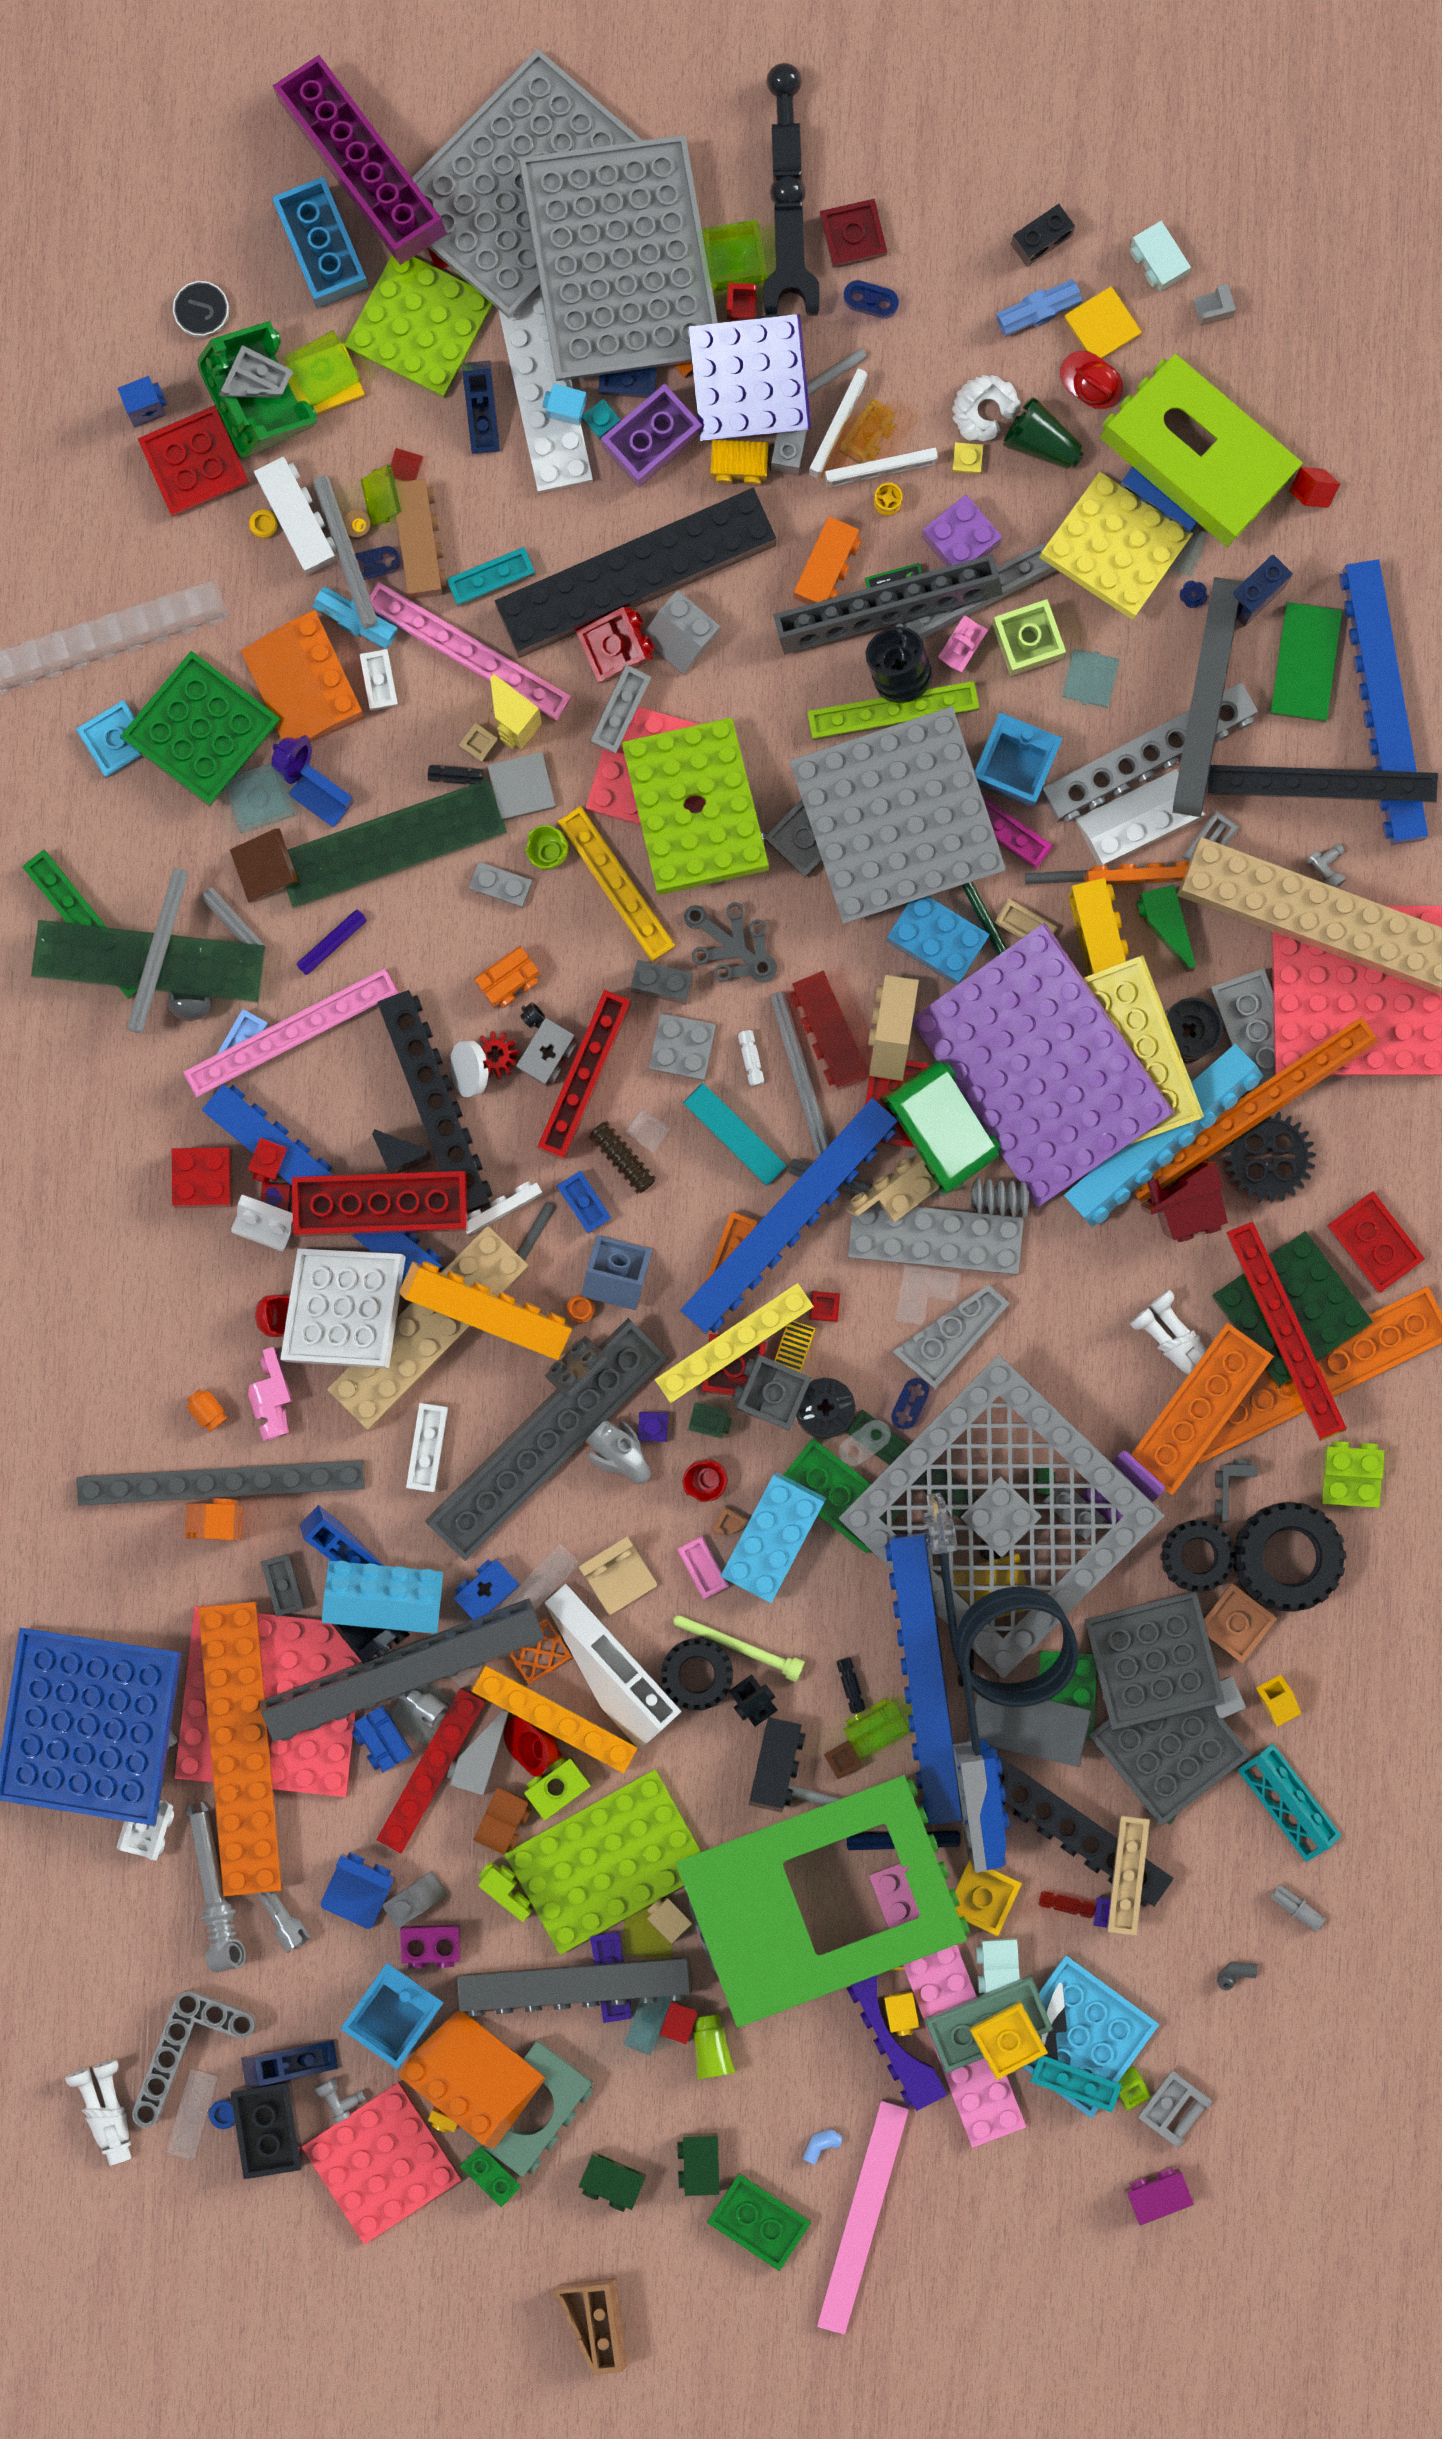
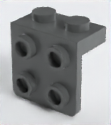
M584 1336L571 1346L570 1351L560 1361L555 1362L550 1367L545 1377L566 1398H569L607 1361L608 1357Z

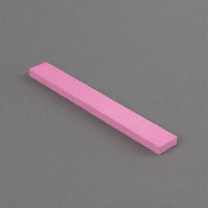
M377 582L369 595L376 615L490 683V677L495 674L537 706L542 714L552 720L558 721L571 700L570 695L380 582Z
M386 968L182 1073L194 1096L198 1097L378 1004L377 1001L398 994V991Z
M883 2100L880 2101L817 2327L844 2335L846 2333L909 2108Z

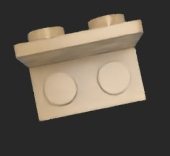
M628 1536L579 1566L582 1574L588 1580L609 1615L617 1612L657 1586L655 1579Z

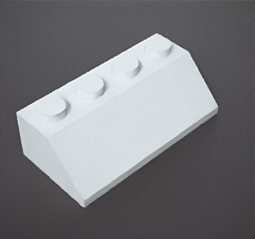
M1177 769L1075 819L1098 866H1109L1202 820L1205 815L1203 811L1201 817L1172 813L1179 774Z

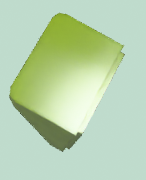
M1134 2066L1127 2069L1118 2081L1122 2085L1118 2097L1126 2111H1129L1150 2099L1151 2094Z

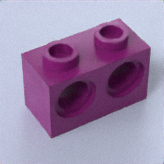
M460 1925L401 1927V1963H408V1968H425V1963H437V1968L454 1967V1962L461 1960ZM420 1940L424 1945V1952L421 1955L412 1954L408 1947L410 1941ZM439 1940H450L453 1944V1951L450 1954L440 1953L437 1948Z

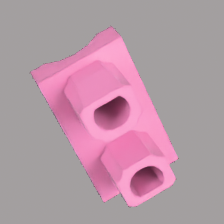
M964 615L937 659L961 674L984 639L988 629Z

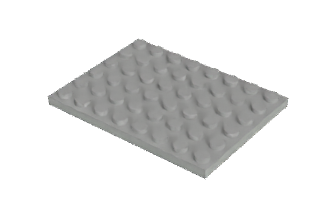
M537 49L412 177V180L441 217L447 233L428 248L510 319L540 288L518 162L519 158L643 140L543 52Z
M686 135L520 157L518 162L556 381L692 362L689 326L715 324L718 321Z

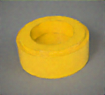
M261 509L251 515L249 527L257 538L268 539L277 532L278 521L271 511Z

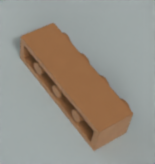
M426 479L392 483L409 600L443 595L442 586H447L445 569L439 570L438 559L443 558L441 541L435 542L434 531H439L437 514H431L430 504L435 503L433 486L427 487Z

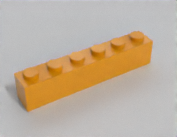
M423 1261L422 1265L412 1262L399 1291V1294L404 1299L559 1360L572 1331L565 1323L566 1319L552 1312H550L549 1316L539 1313L541 1309L528 1302H525L524 1306L514 1302V1297L500 1292L498 1296L489 1292V1287L474 1281L473 1285L463 1282L465 1278L454 1272L449 1271L447 1275L438 1272V1266L427 1261Z
M486 1664L483 1665L471 1687L473 1693L622 1773H625L638 1749L634 1744Z

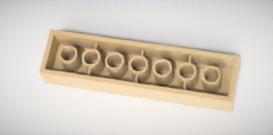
M487 1226L442 1273L447 1275L451 1271L465 1278L463 1282L473 1285L474 1281L489 1287L490 1293L498 1296L500 1292L506 1293L530 1267ZM412 1302L396 1318L389 1369L349 1366L327 1390L367 1430L371 1431L473 1326Z

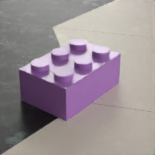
M663 384L601 438V444L604 450L639 488L700 436L699 431L702 429V424L670 388Z

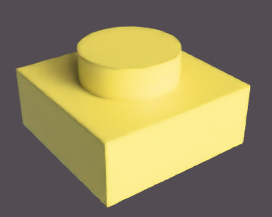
M955 442L952 473L980 475L983 445Z

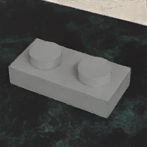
M478 862L469 890L523 908L532 880Z

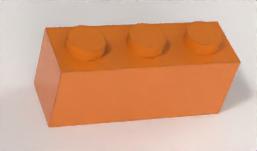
M828 516L793 592L794 599L809 605L837 597L838 590L835 589V586L839 579L844 581L850 565L846 564L850 554L856 555L862 542L861 539H858L859 529Z

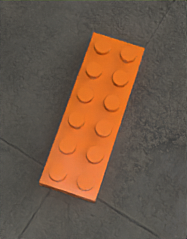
M1227 1322L1132 1452L1131 1456L1164 1485L1165 1491L1173 1496L1274 1356Z

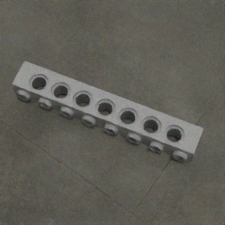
M1242 682L1223 693L1221 709L1229 710L1232 714V720L1223 721L1219 718L1215 743L1228 737L1229 730L1237 726L1241 730L1254 723L1253 718L1258 713V710ZM1190 710L1044 787L1041 794L1056 822L1063 819L1066 823L1080 816L1079 811L1089 806L1090 809H1094L1105 802L1104 797L1112 793L1118 796L1129 790L1130 786L1128 784L1139 780L1140 783L1145 782L1155 776L1153 771L1163 766L1166 770L1180 762L1178 758L1182 756ZM1172 735L1179 736L1183 741V746L1179 748L1172 747L1168 742V738ZM1146 749L1155 750L1158 754V759L1155 761L1146 760L1143 751ZM1121 762H1128L1132 765L1133 772L1125 775L1119 771L1118 765ZM1097 775L1105 776L1108 779V786L1105 788L1097 787L1094 784L1093 778ZM1073 788L1080 789L1083 792L1084 798L1080 801H1073L1069 797V790Z

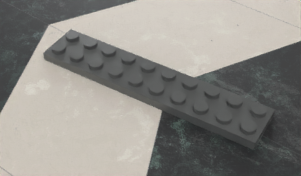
M629 1318L598 1347L608 1357L607 1361L571 1397L566 1398L556 1389L425 1520L427 1525L464 1561L587 1440L603 1421L607 1420L668 1359Z

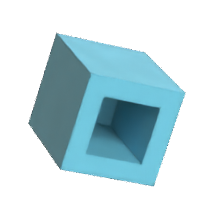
M553 384L551 392L546 391L542 406L547 408V418L580 426L587 400L586 392Z

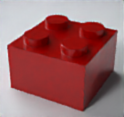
M229 1147L171 1148L172 1206L175 1208L233 1207L232 1150Z
M709 1334L708 1343L720 1335ZM761 1342L702 1382L701 1392L733 1396L738 1385L743 1386L747 1378L743 1374V1370L748 1359L754 1360L756 1355L764 1357L766 1342Z

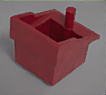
M1208 1159L1204 1160L1162 1191L1158 1178L1147 1181L1151 1198L1141 1204V1209L1151 1215L1158 1214L1164 1235L1178 1242H1184L1193 1239V1233L1205 1231V1234L1214 1233L1222 1230L1221 1225L1228 1223L1220 1191L1223 1190V1185L1215 1162Z

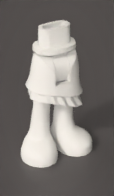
M1169 1289L1148 1306L1149 1308L1140 1312L1129 1324L1135 1330L1144 1329L1152 1335L1160 1344L1157 1349L1164 1351L1162 1355L1168 1357L1181 1371L1189 1375L1207 1349L1200 1340L1199 1335H1196L1194 1330L1190 1331L1174 1314L1171 1309L1174 1294ZM1152 1311L1169 1327L1176 1338L1172 1339L1156 1321Z
M117 2059L92 2066L103 2095L105 2107L100 2106L89 2067L64 2077L70 2087L79 2088L87 2107L81 2110L87 2116L84 2119L89 2124L97 2144L102 2149V2154H106L109 2166L132 2158L128 2148L131 2142L129 2140L127 2113H124V2107L119 2105L112 2078L119 2067Z

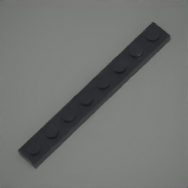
M1211 765L1208 777V794L1437 803L1438 773Z

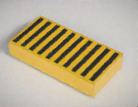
M795 1321L788 1324L774 1361L801 1373L816 1328Z

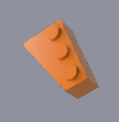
M214 1498L213 1504H187L185 1538L242 1541L244 1507L238 1506L237 1500Z

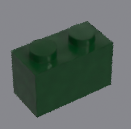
M718 2133L683 2134V2141H677L678 2159H684V2171H678L679 2189L684 2188L685 2196L719 2195Z
M593 2151L578 2187L583 2189V2195L594 2200H598L600 2196L610 2201L609 2206L624 2212L626 2208L633 2209L646 2174Z

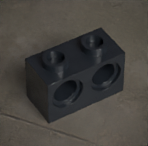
M1057 204L1013 234L1011 245L1024 264L1029 266L1073 236L1075 225L1061 205Z

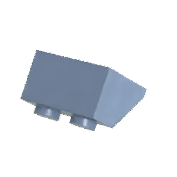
M597 1235L586 1270L581 1296L636 1310L652 1249Z

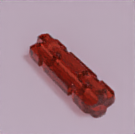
M1042 1891L1039 1896L1038 1904L1041 1907L1049 1909L1054 1907V1910L1073 1915L1078 1913L1081 1917L1089 1919L1093 1917L1095 1912V1904L1083 1901L1082 1903L1079 1899L1058 1894L1053 1896V1893Z

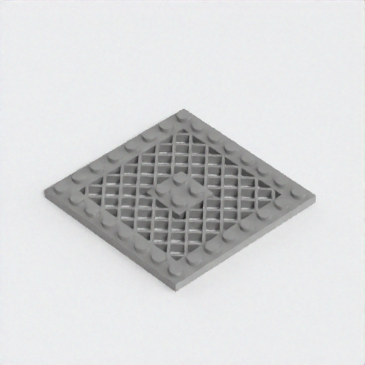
M998 1354L838 1519L893 1572V1561H887L885 1544H890L891 1536L898 1535L894 1530H908V1534H912V1530H928L927 1548L936 1614L948 1624L943 1580L935 1571L941 1570V1565H933V1550H938V1545H933V1530H936L935 1524H932L930 1502L932 1489H948V1504H937V1506H939L940 1510L948 1509V1524H943L944 1530H948L946 1549L949 1550V1571L958 1629L962 1617L974 1604V1590H990L991 1593L995 1590L1015 1586L1049 1590L1046 1594L1050 1595L1060 1605L1066 1616L1165 1514ZM998 1396H1000V1397H1001L1004 1401H1006V1402H993V1401H994ZM1007 1407L1008 1422L992 1423V1408ZM987 1408V1423H972ZM1012 1408L1026 1422H1012ZM1028 1427V1443H1012V1428ZM971 1428H987L988 1443H972ZM992 1428H1008V1443H992ZM967 1429V1443H953ZM1033 1429L1047 1442H1033ZM967 1448V1463L952 1464L951 1449ZM972 1448H988V1463H972ZM992 1448H1008V1463H992ZM1013 1448H1029V1463H1013ZM1033 1448H1049V1463H1033ZM1053 1448L1067 1462L1054 1463ZM947 1449V1464H932ZM993 1468H1008L1009 1483L1002 1476L993 1483ZM1013 1468H1029V1483H1013ZM1033 1468H1049L1050 1483H1034ZM1054 1468H1070V1483H1054ZM1074 1468L1089 1483H1074ZM927 1469V1484H913ZM931 1469H947V1484H932ZM952 1469H968V1484H952ZM972 1469H988V1483L972 1484ZM1029 1488V1502L1015 1489ZM1034 1488H1050V1503H1034ZM1054 1488H1070V1503H1054ZM1074 1488H1091V1503H1075ZM912 1489H927V1504H912ZM952 1489H968V1504H952ZM972 1489H987L973 1503ZM1095 1489L1110 1503H1095ZM907 1490V1504L892 1505ZM1070 1508L1071 1523H1055L1054 1509ZM1075 1508H1091V1523H1075ZM1095 1508H1111L1112 1523H1095ZM952 1509H967L960 1517L966 1524H953ZM1036 1509H1050V1523L1035 1524L1042 1517ZM1116 1509L1123 1515L1117 1522ZM886 1510H887V1523H885V1522L880 1518V1516H881ZM892 1510H907V1525H892ZM912 1510H928V1524L912 1525ZM1096 1528H1110V1529L1096 1542V1530H1095V1529H1096ZM1030 1529V1544H1016ZM1034 1529H1050V1544H1034ZM1055 1529H1071V1543L1055 1544ZM1075 1529H1091V1543H1075ZM953 1530H969V1544H953ZM973 1530L987 1544H973ZM1014 1549H1030V1564H1014ZM1035 1549H1051V1564H1035ZM1055 1549H1071V1564H1055ZM1075 1549H1090L1076 1563ZM953 1550H969V1564L953 1565ZM974 1550H989L990 1564H974ZM1010 1550V1564H994V1551L1003 1557ZM1051 1569V1584H1035V1570ZM1055 1569H1070L1055 1584ZM954 1570H969L970 1585H954ZM974 1570H990V1585H974ZM994 1570H1010V1584L994 1585ZM1015 1570H1030L1031 1584H1015ZM956 1590H970V1604ZM1021 1609L1029 1611L1015 1625V1611H1011V1625H995V1619H993L991 1624L988 1623L978 1633L971 1648L1004 1679L1058 1625L1060 1621L1056 1617L1040 1610ZM1010 1630L1004 1637L998 1632Z

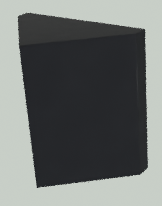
M376 1129L372 1133L390 1174L406 1171L428 1161L431 1157L428 1149Z

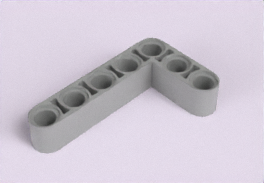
M189 1989L179 1994L174 2001L133 2109L132 2117L136 2125L147 2128L159 2120L196 2023L242 2039L247 2038L256 2029L257 2020L254 2014L246 2009L196 1990ZM184 1996L194 1998L196 2002L194 2011H186L182 2007L181 2002ZM216 2006L222 2010L223 2018L221 2021L216 2022L210 2019L208 2015L210 2007ZM238 2017H245L249 2020L250 2028L248 2031L241 2032L236 2028L235 2021ZM178 2023L184 2026L186 2031L184 2038L179 2039L172 2035L171 2027L173 2024ZM163 2051L173 2053L175 2056V2063L173 2065L167 2066L162 2063L160 2057ZM158 2078L163 2081L165 2088L162 2093L152 2091L150 2087L152 2079ZM142 2106H149L153 2109L154 2118L152 2120H144L140 2116V2108Z

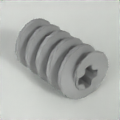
M976 1178L971 1189L969 1213H971L975 1205L979 1214H982L985 1207H988L990 1215H993L996 1208H999L1001 1216H1005L1007 1210L1011 1209L1012 1217L1016 1218L1019 1210H1022L1024 1219H1027L1029 1191L1027 1190L1026 1183L1022 1182L1018 1190H1016L1014 1181H1010L1005 1189L1003 1180H998L996 1186L993 1187L991 1179H987L985 1185L982 1186L980 1178Z

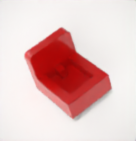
M260 1138L248 1170L254 1173L252 1178L268 1184L270 1180L277 1182L279 1177L277 1175L288 1149Z

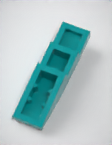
M701 1083L682 1102L764 1185L767 1186L786 1167L778 1156L704 1083Z

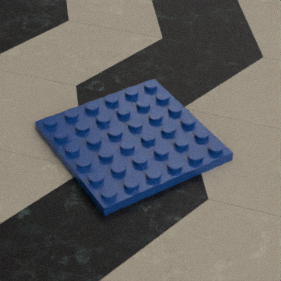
M20 1628L0 1752V1801L151 1826L156 1825L182 1652Z

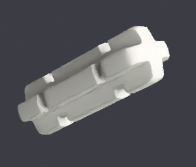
M742 1031L738 1033L740 1045L743 1046L741 1051L746 1071H749V1074H747L749 1084L751 1086L763 1084L764 1077L763 1072L759 1069L761 1068L756 1045L753 1044L755 1042L753 1031Z

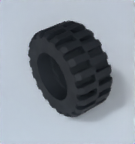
M1282 1502L1272 1504L1258 1510L1256 1514L1249 1517L1242 1530H1239L1236 1537L1237 1543L1234 1546V1570L1237 1571L1238 1581L1247 1590V1594L1253 1600L1260 1602L1261 1605L1285 1612L1307 1610L1329 1598L1328 1595L1336 1590L1340 1577L1344 1575L1345 1567L1343 1565L1344 1559H1346V1551L1343 1550V1537L1336 1530V1524L1329 1520L1325 1513L1319 1509H1314L1304 1503ZM1282 1530H1296L1303 1533L1310 1539L1316 1551V1563L1313 1571L1306 1579L1295 1584H1284L1276 1581L1268 1574L1263 1564V1549L1266 1542L1271 1536Z

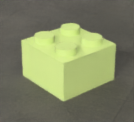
M1048 599L993 618L992 626L1010 677L1064 659L1066 650Z

